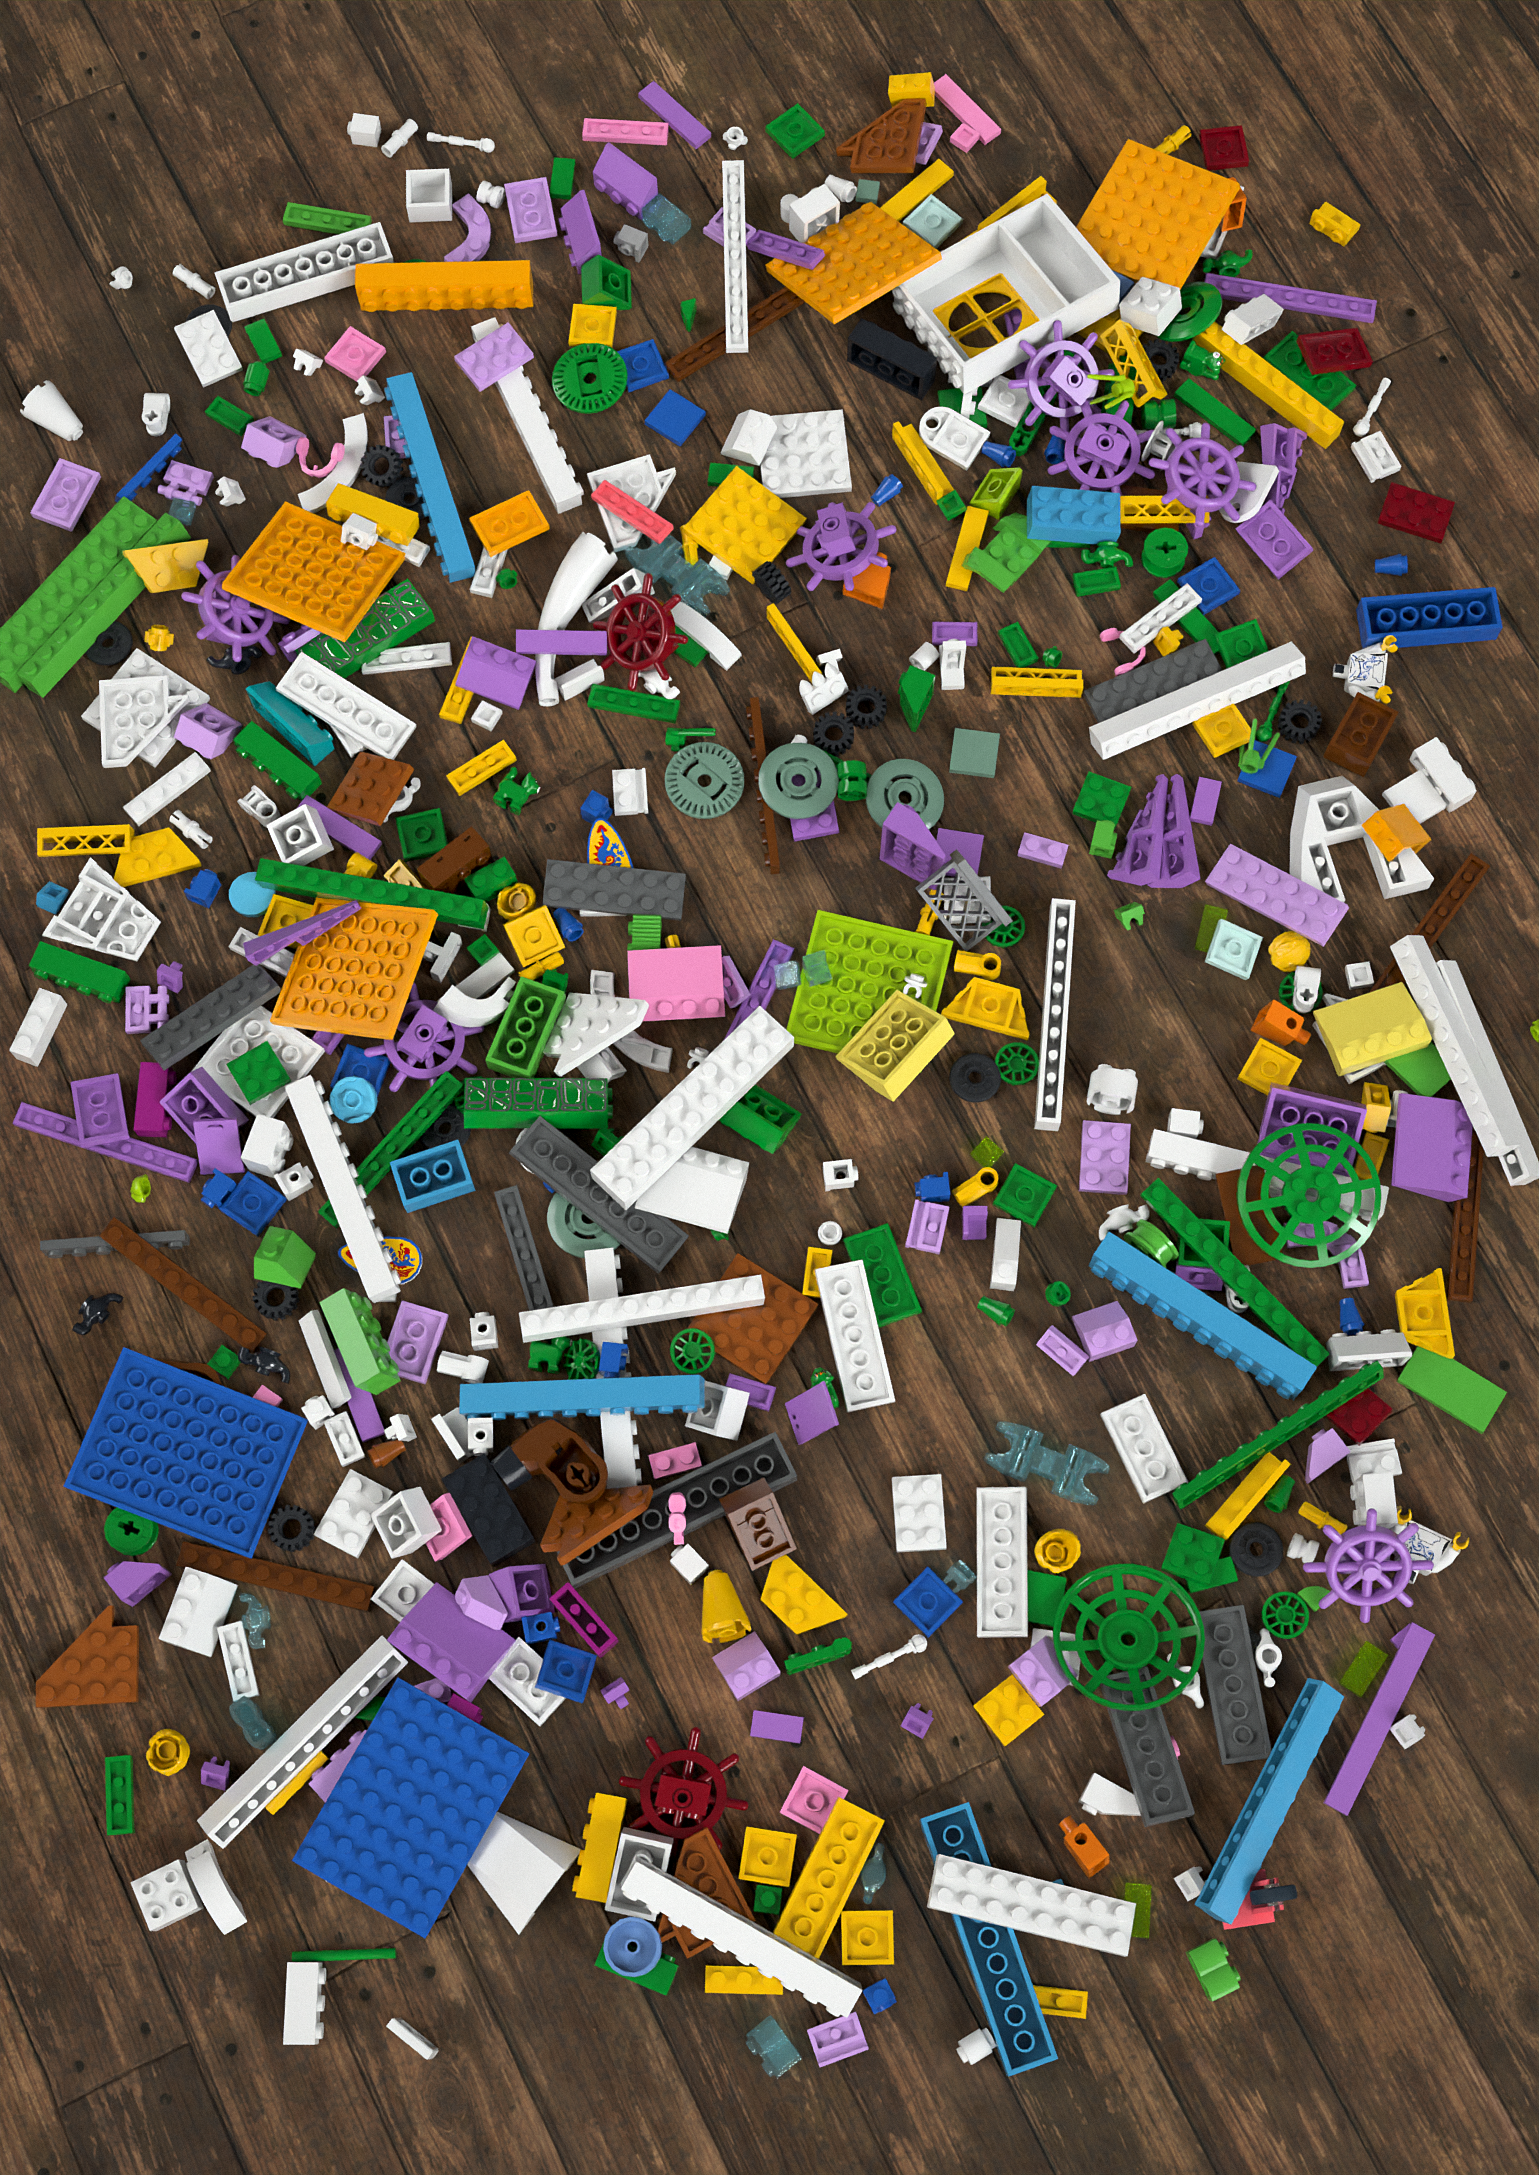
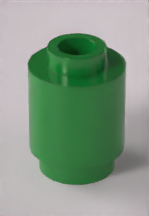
M255 361L248 365L243 382L244 391L247 394L260 396L261 392H264L270 373L264 363Z

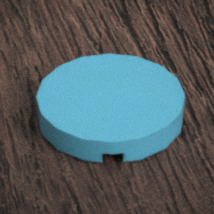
M247 872L238 876L232 882L229 889V900L233 909L248 918L266 914L272 896L276 894L275 890L262 888L255 881L257 872Z
M357 1076L345 1077L338 1081L329 1098L330 1106L335 1116L347 1123H359L370 1118L376 1110L378 1102L377 1093L373 1085L366 1079Z

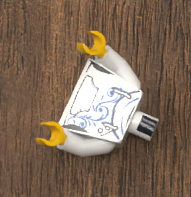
M1389 635L1384 638L1383 643L1380 642L1352 653L1347 665H1334L1332 676L1345 679L1344 691L1354 698L1357 692L1378 702L1381 699L1383 703H1389L1391 699L1387 694H1392L1393 692L1389 686H1384L1388 653L1385 652L1386 650L1391 653L1397 651L1398 647L1395 644L1390 645L1392 642H1396L1397 639Z
M1401 1506L1396 1508L1398 1523L1391 1527V1530L1396 1534L1402 1532L1411 1523H1416L1411 1521L1412 1513L1410 1508L1406 1515H1400ZM1416 1523L1419 1526L1418 1532L1405 1542L1411 1559L1431 1560L1434 1563V1567L1431 1570H1412L1408 1583L1414 1584L1418 1573L1427 1576L1431 1572L1438 1573L1449 1566L1460 1553V1549H1465L1468 1546L1469 1537L1466 1542L1460 1543L1457 1538H1459L1461 1532H1457L1453 1543H1451L1452 1539ZM1395 1550L1393 1552V1554L1395 1555L1394 1561H1398L1399 1554Z

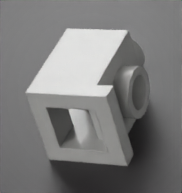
M624 224L621 231L616 233L614 244L618 245L619 251L625 255L634 256L635 261L639 263L649 246L648 233Z

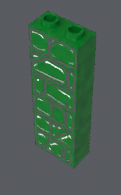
M407 578L377 597L346 642L320 633L296 649L295 652L297 657L301 652L345 679L361 669L364 663L367 665L381 656V652L394 648L435 622L432 609Z
M465 1078L464 1128H530L538 1117L541 1116L555 1128L608 1129V1119L613 1118V1105H608V1102H612V1088H608V1078Z

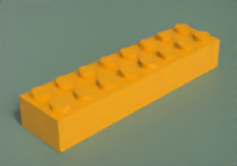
M530 260L356 264L355 289L361 311H417L422 309L437 311L440 309L461 310L470 308L481 310L483 308L524 309L533 307V279Z

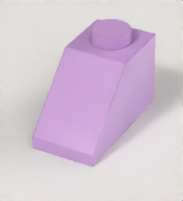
M1333 1428L1327 1432L1322 1429L1312 1436L1314 1441L1308 1447L1305 1472L1307 1484L1351 1452Z
M489 1575L462 1579L455 1593V1599L464 1615L494 1630H500L508 1612Z

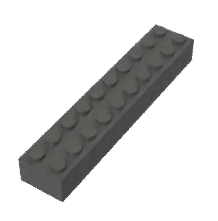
M776 1432L654 1490L646 1511L563 1565L573 1588L576 1589L674 1541V1532L669 1528V1515L672 1513L669 1509V1496L672 1493L680 1492L685 1497L686 1506L683 1512L686 1519L685 1536L726 1516L719 1499L759 1479L765 1478L772 1492L797 1481V1474Z

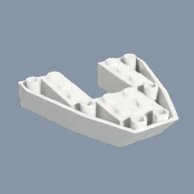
M1338 776L1298 786L1290 832L1291 876L1344 903L1345 898L1327 846L1363 837L1384 899L1428 889L1434 880V877L1411 848L1404 849L1390 862L1386 859L1361 826L1379 809L1345 777Z

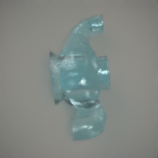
M240 1594L241 1602L249 1604L246 1614L242 1615L243 1628L249 1629L250 1632L249 1645L255 1649L265 1648V1640L261 1638V1633L266 1628L271 1629V1617L268 1606L262 1607L257 1598L252 1594Z
M878 1843L875 1846L874 1857L867 1860L861 1870V1881L864 1887L863 1901L866 1904L872 1902L874 1893L883 1885L886 1879L887 1869L882 1861L885 1847L882 1843Z

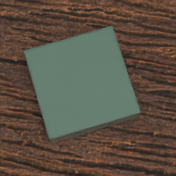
M859 179L856 202H872L877 204L880 182Z

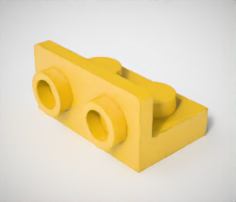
M1327 202L1319 210L1315 209L1309 223L1317 231H1321L1329 236L1332 241L1342 246H1345L1361 225Z

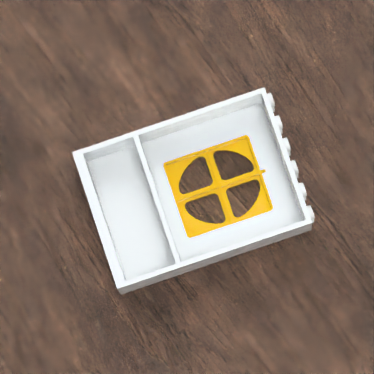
M1045 194L941 251L942 260L892 289L894 296L893 307L896 313L904 317L907 327L915 331L921 344L924 343L928 351L937 357L941 370L945 374L948 373L955 388H959L963 394H966L1031 358L1020 348L1019 344L1022 340H1026L1036 350L1047 343L1053 342V323L1056 320L1062 323L1063 339L1119 309L1120 280L1052 198ZM981 293H1000L1010 297L1011 301L990 313H985L973 299V296ZM964 302L971 308L978 319L953 332L949 329L950 316L954 309ZM1017 308L1022 313L1020 326L1012 336L1006 338L993 324V320ZM980 327H985L998 343L991 347L974 348L963 345L959 339Z

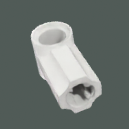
M442 1351L438 1360L437 1371L460 1377L462 1380L472 1384L483 1383L489 1361L479 1356L468 1355L466 1357Z

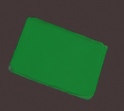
M696 298L682 301L680 304L681 317L688 332L692 329L697 311Z
M375 1696L354 1718L372 1722L385 1698Z

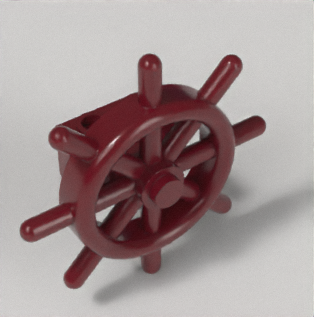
M650 573L644 575L641 593H634L625 597L617 584L612 585L611 591L618 603L612 609L607 622L595 621L593 623L594 629L607 631V646L610 654L600 663V666L603 670H606L616 661L620 666L630 670L628 689L630 691H634L637 688L639 671L645 672L656 668L661 679L664 681L668 680L670 675L663 662L679 647L678 643L686 644L688 642L686 635L675 634V621L671 612L681 601V596L675 594L665 603L659 597L651 595L653 576ZM640 604L638 616L636 617L632 608ZM625 616L629 621L628 626L622 625ZM621 634H626L628 638L621 642ZM631 646H633L632 659L626 654V651ZM643 652L646 659L641 661V654Z
M698 1727L691 1729L687 1749H675L663 1753L652 1736H648L645 1739V1744L655 1760L648 1767L643 1779L621 1776L619 1778L621 1786L640 1790V1801L644 1812L642 1816L631 1822L627 1828L640 1830L648 1823H651L661 1833L674 1838L669 1860L676 1858L680 1839H685L705 1827L709 1829L720 1850L722 1842L712 1827L720 1819L724 1808L745 1811L749 1806L745 1800L727 1797V1787L723 1772L739 1762V1755L733 1753L716 1764L709 1756L697 1751L701 1730ZM685 1760L682 1776L676 1773L670 1763ZM698 1763L707 1771L694 1779L692 1778L694 1764ZM662 1769L660 1782H653L656 1774ZM711 1780L715 1782L716 1794L710 1793ZM651 1792L657 1793L655 1807L652 1804ZM713 1804L712 1811L705 1818L707 1805ZM663 1813L674 1814L673 1823L666 1822L660 1815ZM684 1816L693 1818L697 1824L682 1826Z

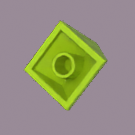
M1020 467L990 469L969 504L975 508L988 510V515L999 520L1020 487L1022 469Z

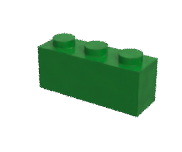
M603 1942L595 1966L665 1996L668 1995L679 1965L674 1963L676 1958L661 1952L658 1963L647 1974L637 1977L623 1976L614 1971L606 1961ZM628 1945V1950L631 1952H635L638 1948L637 1945L636 1947Z

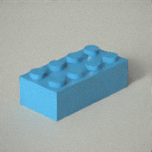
M1032 486L1027 498V539L1086 544L1117 541L1121 533L1120 493Z

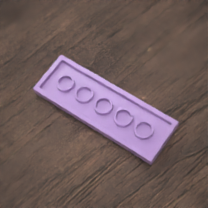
M1232 844L1228 846L1205 881L1208 886L1323 947L1349 909L1347 904Z

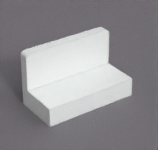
M594 659L554 679L557 681L558 690L565 701L591 688L592 684H599L605 681L603 669L601 666H597Z
M608 1047L577 1066L585 1078H608V1082L622 1077L627 1071Z
M455 1408L443 1417L438 1414L431 1419L459 1463L473 1456V1453L468 1451V1421L465 1416L459 1413V1408Z

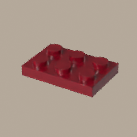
M1358 328L1299 335L1296 340L1312 375L1368 368L1373 363Z
M1391 482L1377 524L1441 544L1455 502Z

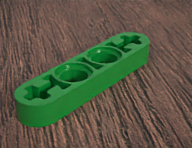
M1050 385L1038 387L1042 397L1050 388ZM1057 393L1049 402L1051 406H1053L1054 402L1056 401ZM1031 402L1009 440L1008 446H1011L1016 451V456H1022L1028 451L1047 417L1043 413L1040 414L1033 423V431L1027 432L1023 430L1022 426L1026 424V418L1031 413L1032 408L1035 407ZM1022 437V446L1020 445L1018 448L1015 447V444H1018L1020 438Z

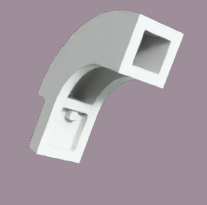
M508 977L496 993L486 999L470 998L452 985L433 1010L447 1019V1021L459 1026L481 1027L491 1024L499 1019L507 1010L509 1005L507 1001L514 994L511 989L516 982Z
M207 1839L186 1851L185 1855L188 1861L186 1865L193 1883L208 1912L222 1933L225 1935L246 1923L247 1919L242 1905L226 1882L209 1840Z

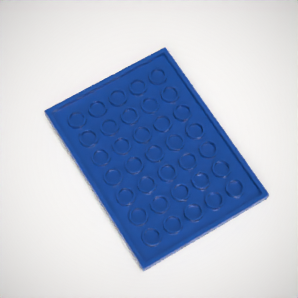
M123 1347L63 1487L251 1559L308 1419Z
M398 1677L292 1861L421 1937L426 1938L530 1753Z

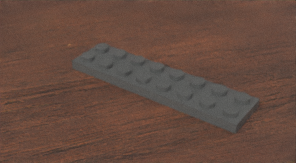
M541 1116L538 1117L509 1152L511 1156L658 1274L689 1237V1235L665 1216L636 1209L637 1200L625 1210L592 1179L590 1170L598 1162Z

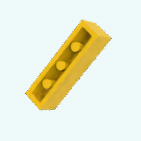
M340 483L337 484L326 501L327 513L332 519L346 522L355 513L376 523V534L378 536L387 538L397 544L400 543L408 546L419 529L417 512Z
M596 1793L595 1798H590L588 1813L592 1814L590 1824H585L583 1839L587 1840L585 1850L580 1849L578 1865L582 1867L580 1876L575 1875L572 1891L576 1892L577 1898L603 1903L607 1901L626 1810V1798Z

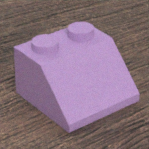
M269 416L247 425L241 448L248 451L249 455L267 461V464L272 467H280L291 461L296 454L298 439L300 437L306 438L307 435Z
M204 703L181 714L174 738L181 741L184 746L191 747L200 752L203 757L213 759L225 752L241 730L243 724L211 705Z
M1118 1301L1072 1316L1084 1351L1090 1356L1088 1358L1089 1362L1134 1347L1138 1341L1129 1317Z
M755 1631L712 1657L737 1701L781 1675L780 1670Z
M1047 1635L1007 1666L1038 1707H1042L1070 1683L1058 1663L1054 1644ZM1066 1661V1663H1067V1665H1068L1070 1671L1072 1672V1674H1073V1675L1075 1676V1678H1076V1677L1078 1676L1077 1673L1073 1670V1668H1072V1667L1069 1665V1663Z

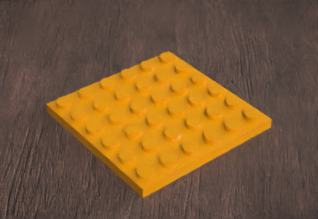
M1128 139L1076 228L1111 270L1135 283L1141 277H1146L1181 289L1239 191L1240 184Z
M869 202L851 214L845 215L837 224L829 225L826 229L808 238V241L804 244L823 249L825 253L824 258L813 270L774 258L765 266L769 274L833 324H836L942 260L941 252L878 206Z
M285 501L222 582V589L346 642L405 560L406 553L378 541L367 550L350 542L344 544L341 542V525Z
M316 897L309 918L352 901ZM358 902L362 909L303 946L299 943L270 1022L277 1026L393 1040L438 913L433 909Z

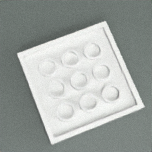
M843 409L770 416L777 429L760 464L762 485L779 498L852 492Z
M136 648L112 679L168 675L170 696L187 694L189 696V702L137 755L153 767H156L177 741L174 735L181 714L204 703H208L210 697ZM99 694L81 717L85 722L101 732Z
M262 1006L225 1029L192 1071L203 1067L233 1102L255 1117L257 1114L274 1118L289 1098L285 1087L279 1088L250 1105L226 1064L268 1041L291 1079V1082L285 1085L287 1086L305 1078L325 1051L324 1048L295 1028L273 1025L270 1022L272 1013Z

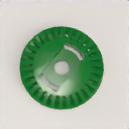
M1206 282L1183 284L1180 289L1182 309L1190 307L1191 310L1185 315H1180L1178 312L1160 336H1155L1164 341L1177 342L1193 338L1205 331L1215 322L1221 312L1222 297L1219 290ZM1202 300H1204V306H1203V308H1202V304H1201V302H1200V301H1202Z
M584 343L571 348L558 360L552 375L553 389L558 400L568 409L585 414L597 413L614 405L622 396L627 385V368L623 358L613 348L600 343ZM588 373L595 374V382L591 384L585 383V375Z

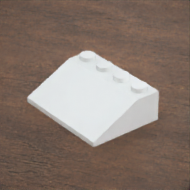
M690 1147L637 1199L635 1208L728 1234L746 1183L749 1162Z

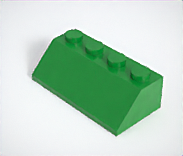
M755 1084L719 1121L740 1133L742 1137L753 1141L761 1149L773 1154L786 1140L802 1113Z

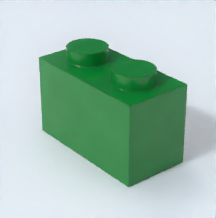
M505 856L464 879L472 898L483 899L485 902L497 897L499 892L505 887L514 886L515 883H518L516 874Z

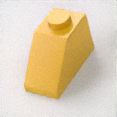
M1364 1082L1361 1103L1365 1104L1367 1113L1362 1129L1372 1133L1378 1131L1385 1132L1391 1110L1388 1086Z

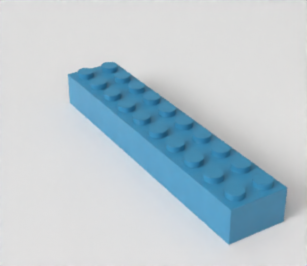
M1108 1232L1093 1254L1089 1267L1092 1268L1091 1271L1100 1278L1106 1277L1120 1291L1126 1290L1132 1294V1298L1142 1305L1147 1304L1153 1308L1152 1311L1161 1318L1167 1317L1173 1321V1325L1183 1332L1187 1330L1194 1335L1193 1338L1200 1344H1208L1213 1347L1214 1352L1224 1359L1228 1357L1235 1362V1366L1244 1372H1251L1261 1384L1265 1386L1271 1385L1277 1389L1276 1392L1281 1397L1294 1400L1316 1370L1317 1366L1111 1232Z
M969 1802L919 1820L934 1866L936 1856L941 1854L991 1867ZM951 1913L1006 2076L1009 2077L1058 2059L1014 1930Z

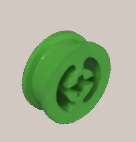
M1140 1219L1136 1223L1137 1228L1133 1232H1127L1124 1235L1126 1243L1165 1268L1170 1260H1176L1179 1256L1177 1249L1167 1236L1146 1220Z

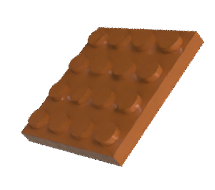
M737 1253L719 1281L761 1275L765 1295L764 1304L696 1315L688 1328H697L706 1332L715 1344V1354L757 1381L767 1385L819 1304ZM694 1332L693 1340H698L699 1333ZM704 1336L702 1338L701 1344L708 1343L707 1339Z

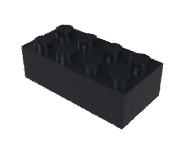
M862 318L849 335L847 362L921 401L935 382L937 357L929 351L921 350L910 341L902 340L893 332L881 329L874 322L866 321Z
M485 1453L442 1478L493 1568L536 1542Z

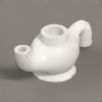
M656 668L645 672L639 671L638 677H643L646 682L644 687L650 693H662L666 699H673L680 693L675 686L669 687L668 681H672V678L669 677L666 681L662 680Z
M413 778L411 780L412 785L409 788L404 786L383 822L388 821L389 814L405 810L412 802L413 793L421 786L419 778Z
M1129 1204L1107 1212L1110 1216L1100 1226V1241L1104 1240L1109 1230H1119V1233L1122 1234L1132 1230V1224L1140 1219L1147 1220L1150 1216L1147 1204L1138 1207L1139 1210L1135 1212L1128 1209Z
M1263 1628L1259 1631L1261 1641L1255 1651V1662L1264 1674V1685L1270 1688L1275 1684L1271 1674L1279 1666L1282 1654L1280 1649L1273 1643L1269 1631Z
M1170 1653V1654L1168 1655L1167 1661L1170 1660V1657H1171V1654H1172V1653ZM1178 1662L1174 1666L1186 1674L1191 1669L1190 1666H1181ZM1197 1672L1192 1682L1185 1688L1182 1694L1192 1698L1197 1708H1202L1204 1701L1200 1694V1677ZM1172 1678L1174 1686L1177 1688L1181 1682Z

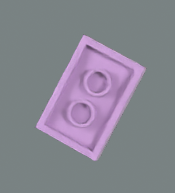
M546 177L504 184L515 243L556 237L557 230Z
M506 323L455 355L454 358L467 377L481 392L533 359L534 356L533 352L513 327Z
M59 458L30 512L32 517L72 532L101 478L100 473Z
M1083 1120L1079 1191L1127 1195L1131 1124Z
M406 1301L401 1302L387 1342L390 1347V1357L399 1367V1377L426 1384L449 1317L448 1314Z

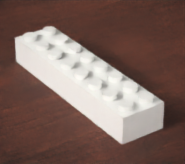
M378 222L215 272V276L230 320L235 322L355 285L356 264L394 263L381 223Z

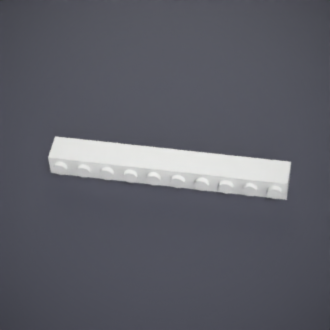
M494 317L471 326L475 343L503 326V324L499 325ZM520 366L496 381L495 384L557 513L560 514L582 505L581 496L584 495L580 483H575L573 468L570 464H566V454L562 446L558 448L556 433L554 429H549L547 425L549 424L548 417L545 411H540L539 406L541 404L536 393L532 394L530 390L532 389L531 382L528 376H523L522 371L524 369L523 366Z
M1291 641L1089 727L1091 744L1103 760L1196 721L1212 712H1217L1226 706L1236 704L1306 674L1305 656Z
M1052 898L1050 905L1034 1129L1058 1131L1061 1123L1076 900Z
M1420 935L1405 936L1390 946L1393 955L1425 1020L1487 1157L1503 1156L1521 1146V1143L1424 937Z
M1440 960L1436 963L1521 1143V1146L1498 1157L1510 1186L1526 1185L1539 1178L1538 1158L1457 962Z
M309 1075L284 1086L369 1299L376 1303L400 1292L398 1284L401 1283V1279L396 1269L392 1271L389 1263L393 1261L391 1254L387 1248L384 1249L382 1246L383 1234L379 1227L375 1228L372 1220L375 1219V1214L370 1205L366 1206L364 1198L367 1197L362 1184H357L355 1178L359 1176L353 1163L349 1164L347 1156H350L349 1150L345 1142L341 1143L339 1135H342L337 1122H333L330 1115L333 1114V1110L328 1101L324 1102L322 1094L325 1093V1090L320 1080L315 1081Z
M1154 1129L1145 1162L1151 1163L1150 1165L1154 1168L1164 1169V1167L1174 1169V1172L1186 1175L1191 1173L1197 1175L1202 1180H1216L1215 1174L1242 1168L1249 1152ZM1262 1156L1270 1162H1273L1275 1160L1273 1158ZM1284 1161L1279 1167L1291 1174L1293 1171L1301 1168V1165ZM1332 1173L1339 1185L1352 1182L1350 1177ZM1274 1175L1269 1185V1194L1271 1197L1281 1196L1284 1182ZM1380 1185L1382 1196L1378 1220L1384 1214L1389 1187ZM1309 1188L1305 1192V1197L1308 1201L1314 1202L1317 1199V1192L1313 1188ZM1374 1188L1361 1190L1362 1200L1358 1215L1367 1221L1371 1220L1374 1210ZM1354 1192L1341 1194L1339 1207L1349 1215L1354 1205Z
M613 1248L584 1251L589 1302L619 1297V1293L623 1292L622 1278H617L616 1269H621L619 1255H615ZM627 1327L592 1332L593 1342L599 1349L600 1357L603 1341L624 1344L623 1340L628 1339ZM628 1350V1354H623V1356H627L626 1363H630V1356ZM625 1368V1371L620 1372L619 1378L632 1377L631 1372L626 1373ZM598 1372L596 1376L597 1379L604 1378V1376L600 1375V1372ZM625 1411V1415L619 1416L610 1415V1412H601L604 1460L608 1471L607 1489L638 1486L639 1483H642L641 1468L636 1469L635 1459H640L638 1444H633V1435H637L636 1420H631L630 1411Z
M761 1275L520 1312L519 1318L523 1343L759 1306L764 1304L765 1295Z
M381 1636L197 1820L205 1833L223 1849L379 1693L408 1661Z
M637 1855L621 1882V1890H623V1894L633 1901L637 1899L646 1903L645 1907L656 1914L664 1913L669 1916L668 1920L676 1926L681 1927L685 1925L691 1929L690 1932L697 1938L704 1940L706 1937L713 1941L714 1947L725 1953L729 1950L736 1954V1959L748 1966L751 1963L759 1968L758 1971L768 1978L774 1976L780 1979L781 1984L791 1991L795 1989L804 1993L803 1997L814 2004H817V2002L827 2006L826 2010L834 2016L839 2017L841 2014L847 2018L863 1991L860 1982Z

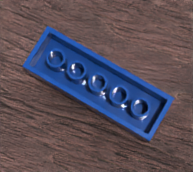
M1495 587L1365 597L1360 599L1356 609L1362 649L1380 642L1383 643L1384 638L1389 635L1397 639L1396 642H1392L1390 645L1395 644L1398 648L1496 640L1503 628Z

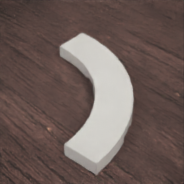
M364 413L343 419L345 428L344 457L321 483L298 494L304 510L316 513L326 508V501L338 483L350 487L361 471L360 465H363L361 458L366 456L364 452L367 449L368 431Z
M591 970V995L615 997V973ZM633 1030L613 1043L622 1053L635 1062L657 1071L669 1073L672 1048L655 1044L642 1038Z

